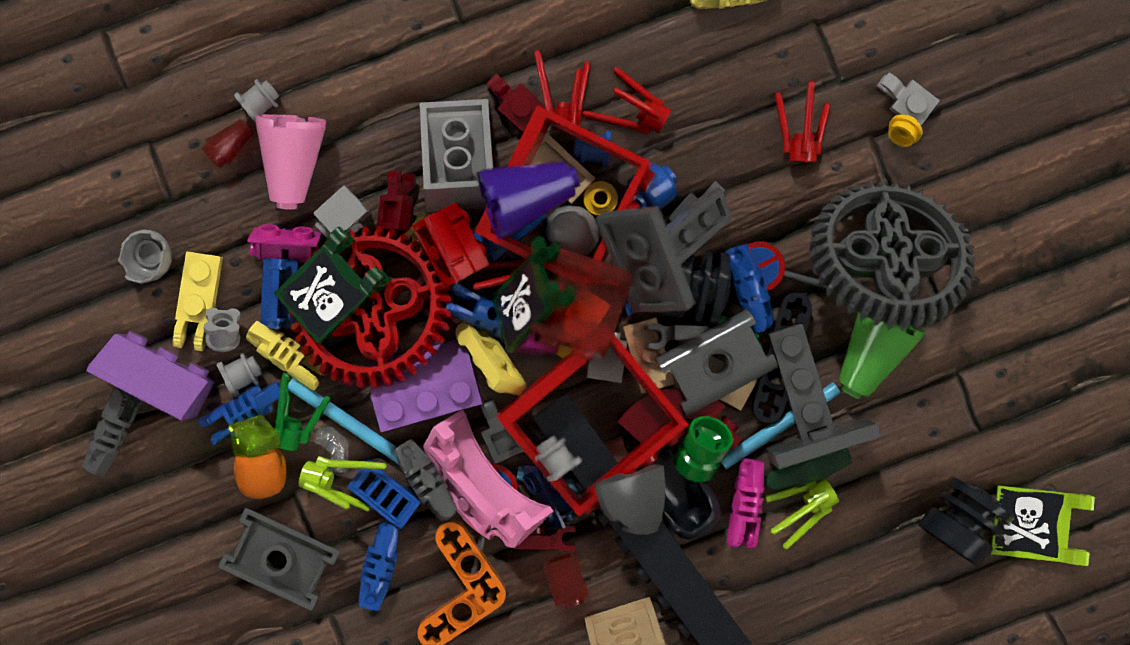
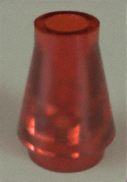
M238 119L234 124L205 140L207 143L201 149L221 169L225 164L230 165L244 144L254 133L243 120Z

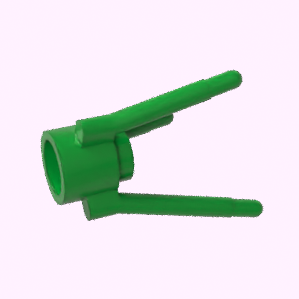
M284 373L280 385L276 426L271 444L280 449L296 451L299 443L308 444L310 434L329 404L330 397L325 396L306 427L302 429V422L300 420L288 417L292 395L288 391V384L293 377Z

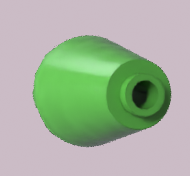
M858 313L838 379L844 384L841 389L857 399H860L862 395L869 397L922 340L925 331L919 329L914 332V328L910 324L903 331L897 324L888 330L885 322H880L874 327L873 319L866 318L860 322V314Z

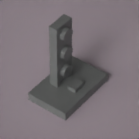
M721 188L709 189L667 226L664 223L659 207L606 211L595 218L632 312L688 310L695 304L681 264L732 220Z
M802 323L768 333L799 434L798 438L765 448L768 459L773 465L781 469L881 437L877 423L864 417L834 426ZM825 426L824 429H820V430H817V431H814V432H811V433L807 434V431H811V430H814V429H817V428H820V427Z

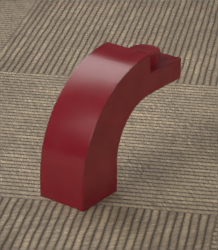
M680 388L660 389L683 418L695 419L701 416H710L718 419L716 416L725 407L724 404L717 400L685 417L679 406L680 402L686 400ZM646 394L632 403L616 421L642 443L669 419L653 399ZM724 415L720 421L726 424L732 433L733 442L730 449L734 450L742 441L736 435L740 429Z

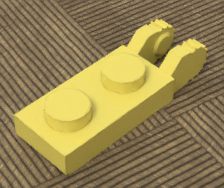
M186 251L175 316L177 322L173 336L174 347H183L186 341L189 321L199 323L194 337V350L204 351L206 346L205 336L207 334L204 331V325L208 322L206 311L210 308H215L223 257Z
M464 321L460 322L455 332L456 339L460 346L468 348L473 356V362L482 370L487 378L488 386L501 394L506 392L520 396L527 387L526 382L499 341L490 333L477 327L475 329L473 325Z

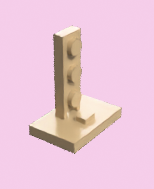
M650 597L584 617L590 645H665Z

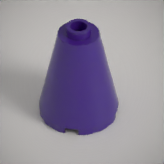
M565 162L488 168L476 173L482 199L485 198L488 208L486 210L496 236L500 239L507 238L576 195L575 188L580 187L579 178L574 166L568 168Z

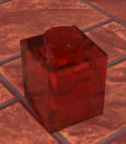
M577 552L544 561L543 568L555 606L563 604L564 608H571L584 603L583 597L589 596V591Z

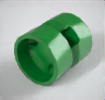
M710 416L695 418L688 427L684 439L674 452L673 462L677 471L686 479L694 482L710 480L732 446L733 436L731 431L719 419Z

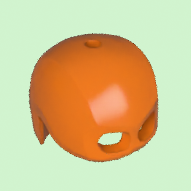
M277 447L250 448L242 451L235 457L234 477L239 491L245 497L265 499L282 491L287 475L286 460L282 451ZM253 454H258V456L249 457V456H251V455H253Z

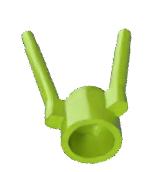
M318 456L316 463L311 461L305 463L300 473L299 487L314 492L344 509H349L350 505L366 512L371 511L370 505L331 487L334 481V473L329 471V467L384 470L387 467L385 463L330 460Z
M812 478L802 485L765 497L766 502H772L807 491V494L803 495L806 505L771 529V533L775 535L809 512L814 514L783 544L784 549H789L822 517L832 512V506L839 503L837 494L826 479L816 483Z

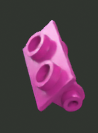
M272 224L260 225L253 229L248 238V242L251 243L250 256H256L257 260H263V258L283 259V250H288V259L298 260V263H305V260H309L314 255V250L321 248L317 246L323 233L313 231L309 227H296L292 230L279 229L278 226Z

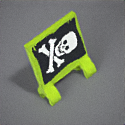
M997 485L996 499L1014 517V520L1010 526H1007L994 519L993 524L1000 528L1004 535L1002 538L992 535L991 547L993 551L990 554L1088 566L1090 552L1083 549L1068 548L1072 508L1094 511V496Z

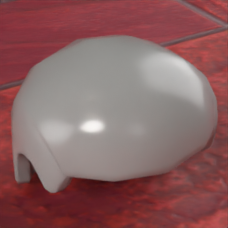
M571 204L557 208L548 217L545 230L549 244L551 245L553 241L559 242L562 251L561 256L571 259L588 255L596 247L600 232L596 220L588 210Z
M143 229L131 233L124 240L118 262L123 266L127 280L143 284L159 280L169 270L172 262V253L169 244L160 233Z

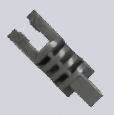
M113 389L101 414L103 420L98 421L97 428L93 432L94 438H91L89 441L88 451L82 466L83 469L96 476L104 477L115 457L120 452L118 446H122L124 443V438L128 434L127 428H130L141 404V399L129 393L126 395L124 390Z
M412 439L406 441L394 450L405 478L422 504L426 503L431 512L436 515L435 518H438V521H450V518H453V515L456 514L457 506L447 491L448 485L430 458Z

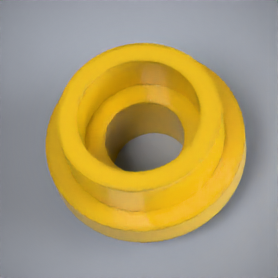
M896 115L889 122L888 136L898 146L909 147L917 143L922 137V127L912 116Z
M598 181L587 187L583 201L590 213L599 216L603 212L615 209L618 195L611 184ZM596 193H605L607 202L602 205L597 204L594 201Z

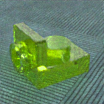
M263 415L229 425L232 448L236 456L245 454L248 458L280 447L279 434Z

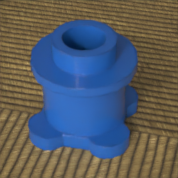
M606 131L605 135H598L611 141V131ZM575 138L574 157H580V164H584V161L602 162V167L607 168L609 163L608 153Z

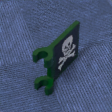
M340 226L330 233L325 244L274 293L318 344L327 339L370 296L383 289L391 281L388 275L376 266L369 270L363 279L340 255L341 252L348 249L355 242V239L347 230H343Z
M543 237L535 238L531 243V255L492 295L507 352L513 353L552 312L569 306L576 299L573 286L567 285L563 291H560L558 282L551 281L549 283L544 265L556 261L562 254L559 242L553 241L549 247H546Z

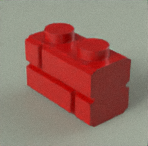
M457 202L412 225L435 271H438L440 281L445 283V287L489 265L486 259L487 251L481 241L476 240L470 229V218L465 210L459 208Z

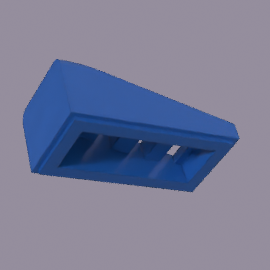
M360 469L347 486V488L400 530L421 504L420 499L414 492L384 470ZM370 472H373L376 477L366 490L360 487ZM383 480L387 485L376 499L371 494ZM394 489L398 493L387 507L382 502L390 491ZM404 497L408 500V503L400 514L397 515L393 510Z

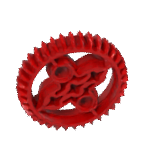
M364 227L361 236L350 229V234L355 239V242L348 249L341 252L340 255L344 259L350 256L347 263L360 277L362 276L363 266L367 271L371 270L374 266L384 271L381 263L374 256L364 254L365 250L382 249L397 253L408 259L418 268L426 281V285L421 286L414 279L407 277L391 280L382 289L385 299L376 292L330 335L332 337H343L355 334L360 352L366 358L377 361L378 365L363 367L345 363L327 351L322 343L318 344L299 321L294 322L290 326L294 332H301L295 337L296 343L304 345L301 353L306 357L311 356L309 363L314 367L320 365L319 372L323 375L331 372L330 378L335 382H338L343 377V384L348 387L356 379V385L360 389L365 388L368 379L370 386L373 389H377L380 385V378H382L384 384L389 387L392 386L393 375L400 382L405 381L403 371L407 369L412 375L418 373L414 366L415 363L419 362L423 366H427L428 361L423 357L427 351L433 356L437 355V350L432 344L434 341L438 344H443L445 339L438 334V331L449 330V325L441 320L452 317L451 312L448 311L449 309L443 308L446 303H452L450 296L443 295L451 288L450 285L445 287V283L440 281L438 271H435L425 250H421L422 244L417 239L410 243V237L406 233H403L398 238V233L394 229H390L385 236V231L382 227H377L374 235H372L368 227ZM405 291L412 293V297L407 304L397 305V299L401 293ZM430 298V314L422 335L404 355L389 362L399 345V333L396 323L416 316L422 310L425 299ZM370 299L376 304L372 306L371 315L365 311L370 308ZM289 311V316L293 319H296L294 315ZM357 316L363 321L364 329L357 323ZM378 332L384 337L380 339L379 349L373 344L377 341Z

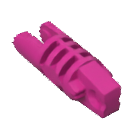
M742 458L733 488L736 489V492L732 496L731 509H733V513H730L727 543L729 547H739L742 543L744 547L756 548L761 517L758 515L762 513V503L764 500L761 493L765 492L764 462L756 459Z

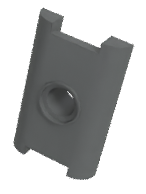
M747 309L655 358L662 373L671 371L686 400L680 402L679 406L685 417L778 367L774 355H765L751 329V326L756 324V321ZM718 353L722 356L724 365L719 372L713 373L709 369L708 361L712 355Z
M245 507L239 522L246 525L234 553L232 554L228 551L224 553L218 568L313 611L321 594L314 591L327 563L334 565L340 551ZM273 551H281L285 554L287 563L284 568H278L273 565L271 561Z

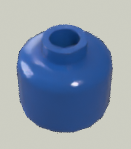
M654 164L651 171L655 172L654 179L646 192L640 191L635 202L639 204V208L659 207L661 211L676 198L677 188L675 183L677 178L667 166L661 167ZM634 175L631 176V177L628 179L627 185H626L627 189H628V187H629V185H630V183H631V181H632Z

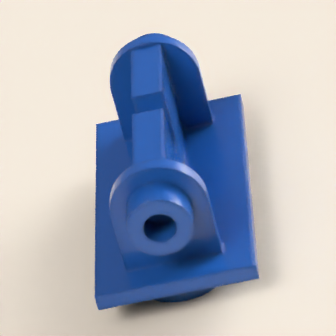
M263 258L260 323L268 328H291L290 325L295 322V319L289 316L287 307L274 293L298 270V260Z

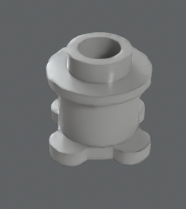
M256 79L254 81L255 85L243 95H240L239 92L234 94L236 100L255 122L257 115L261 116L272 106L275 108L279 106L276 99L280 95L267 80L261 83Z
M234 308L229 310L208 309L206 311L208 322L204 325V331L207 333L205 336L207 346L219 352L235 349L240 343L239 325L237 324V321L240 320L239 310Z
M242 353L240 354L241 358L225 366L222 361L217 363L225 384L234 397L240 395L239 389L251 383L259 384L257 377L262 375V372L254 356L247 358Z
M552 436L536 447L539 454L535 459L536 461L541 460L550 473L547 477L549 482L557 480L582 461L579 456L573 458L564 445L566 441L564 437L557 441L555 436Z

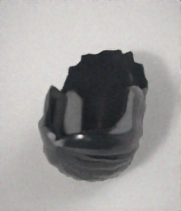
M668 448L665 451L659 449L656 452L658 458L652 464L664 466L665 503L662 518L666 528L676 533L680 538L687 540L707 535L715 528L720 519L721 509L717 496L708 481L694 482L686 479L677 471L673 462L674 452Z

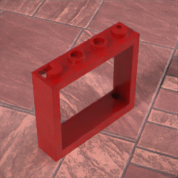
M537 105L507 167L531 165L551 125L638 168L617 210L638 209L639 204L635 201L641 190L646 192L655 176V172L651 171L654 164ZM486 207L474 232L527 259L531 255V247L509 236L507 238H498L486 212L488 208ZM602 239L585 274L558 261L545 264L544 268L585 289L591 290L593 285L599 286L607 272L608 268L603 265L609 252L604 239Z
M605 324L496 414L499 422L547 478L550 473L541 460L536 461L535 459L539 451L515 421L608 345L667 416L669 421L580 495L577 496L562 477L550 482L578 516L584 512L588 515L592 510L598 509L601 506L594 484L616 474L629 475L639 466L641 469L648 467L658 458L656 452L665 444H668L669 447L676 444L678 439L685 434L683 429L689 425Z

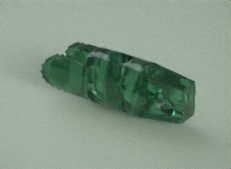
M845 448L788 467L775 468L772 471L770 470L769 473L767 472V475H764V484L769 489L776 491L793 485L798 489L813 481L823 480L852 464L849 450Z

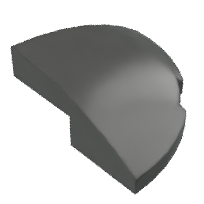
M652 464L632 474H616L594 484L598 501L605 515L610 521L619 520L626 527H622L623 531L638 535H646L658 531L665 503L663 465Z

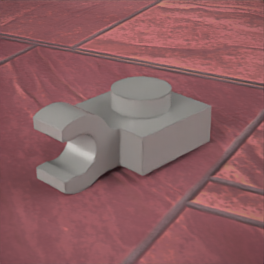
M890 72L884 75L876 85L878 89L895 100L889 108L896 115L912 116L920 125L923 124L940 101L914 80L909 81L904 86Z

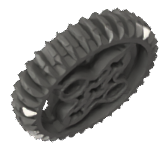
M883 180L876 187L868 181L863 187L856 184L851 191L845 188L840 193V196L835 195L830 203L823 207L821 214L818 215L811 232L809 250L811 251L810 262L814 264L813 274L820 275L819 286H828L826 290L827 296L835 295L837 297L836 306L842 304L848 306V315L854 311L859 313L860 322L866 318L873 319L874 327L880 322H885L888 330L894 327L895 324L902 331L908 328L909 324L915 330L921 327L923 323L929 327L935 320L941 321L947 314L953 312L958 304L963 301L971 287L970 283L974 277L975 269L973 267L976 258L972 256L974 246L968 244L970 242V234L962 233L964 223H955L956 213L948 214L946 212V204H936L935 196L931 198L923 196V189L917 193L913 192L910 189V184L904 187V189L899 188L896 181L890 187ZM870 211L865 219L866 230L854 231L840 243H833L834 231L842 220L856 213ZM908 217L929 231L910 230ZM944 265H950L949 281L940 293L929 298L913 300L919 291L920 278L930 277L942 269ZM852 277L874 278L877 294L861 286Z

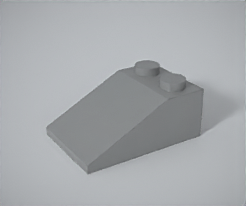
M488 99L419 103L426 212L439 211L455 202L463 210L486 208L487 205L485 198L482 199L476 173L483 169L493 168Z

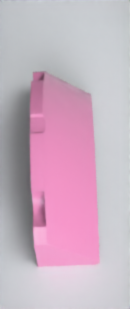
M463 410L458 411L433 427L423 445L425 454L434 463L436 469L448 485L447 491L457 506V512L479 534L489 540L497 536L501 538L506 547L515 548L554 512L550 506L540 504L524 496L501 477L479 447L471 430L467 414Z

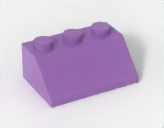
M129 331L127 335L115 333L86 370L180 420L196 418L215 383V380L207 377L209 373L207 369L190 362L189 366H186L176 361L179 355L161 346L158 351L147 346L148 339L133 331Z
M457 339L434 345L433 347L437 350V355L433 356L427 351L423 357L427 359L428 365L423 366L419 362L414 364L418 371L417 374L412 375L406 369L403 371L405 374V381L400 382L393 375L392 386H386L382 378H380V385L377 389H373L370 386L371 399L380 431H388L483 404L484 399L468 348L460 346ZM402 355L392 357L389 362L396 360ZM378 362L366 364V366H377Z

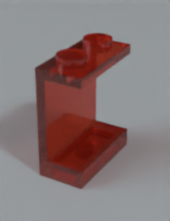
M561 249L557 259V263L561 268L557 282L560 291H563L567 285L573 286L576 299L569 306L552 312L541 325L533 322L531 330L537 337H540L538 342L547 347L559 349V346L563 345L572 348V354L582 359L592 361L594 356L604 359L634 279L629 270Z

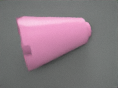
M257 115L256 127L270 201L277 202L276 207L280 209H297L298 204L304 203L326 130V120L308 117V121H305L304 118H299L297 115Z

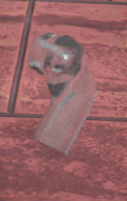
M326 425L314 430V443L326 449L331 454V460H348L349 445L347 439L335 428ZM330 467V472L346 473L348 468Z

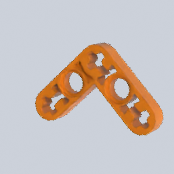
M457 520L444 521L438 527L435 541L467 589L421 621L418 628V639L422 645L446 644L499 608L506 598L504 582L466 527ZM447 528L452 532L455 530L460 532L457 541L462 548L466 543L470 545V548L462 550L456 558L452 555V553L457 552V547L452 541L446 543L443 541L446 534L445 529ZM468 555L477 557L481 563L480 569L473 574L465 572L461 567V561L464 557ZM486 571L490 574V576L485 577L487 585L491 589L499 588L496 594L497 599L494 601L491 597L486 599L482 597L485 589L480 581L476 586L472 584L473 581L480 579ZM459 603L467 604L472 610L471 617L466 621L457 620L452 614V609L455 605ZM445 613L449 624L455 629L451 631L447 624L440 630V638L436 639L435 636L427 637L425 635L428 630L427 625L439 626L444 622L441 614Z

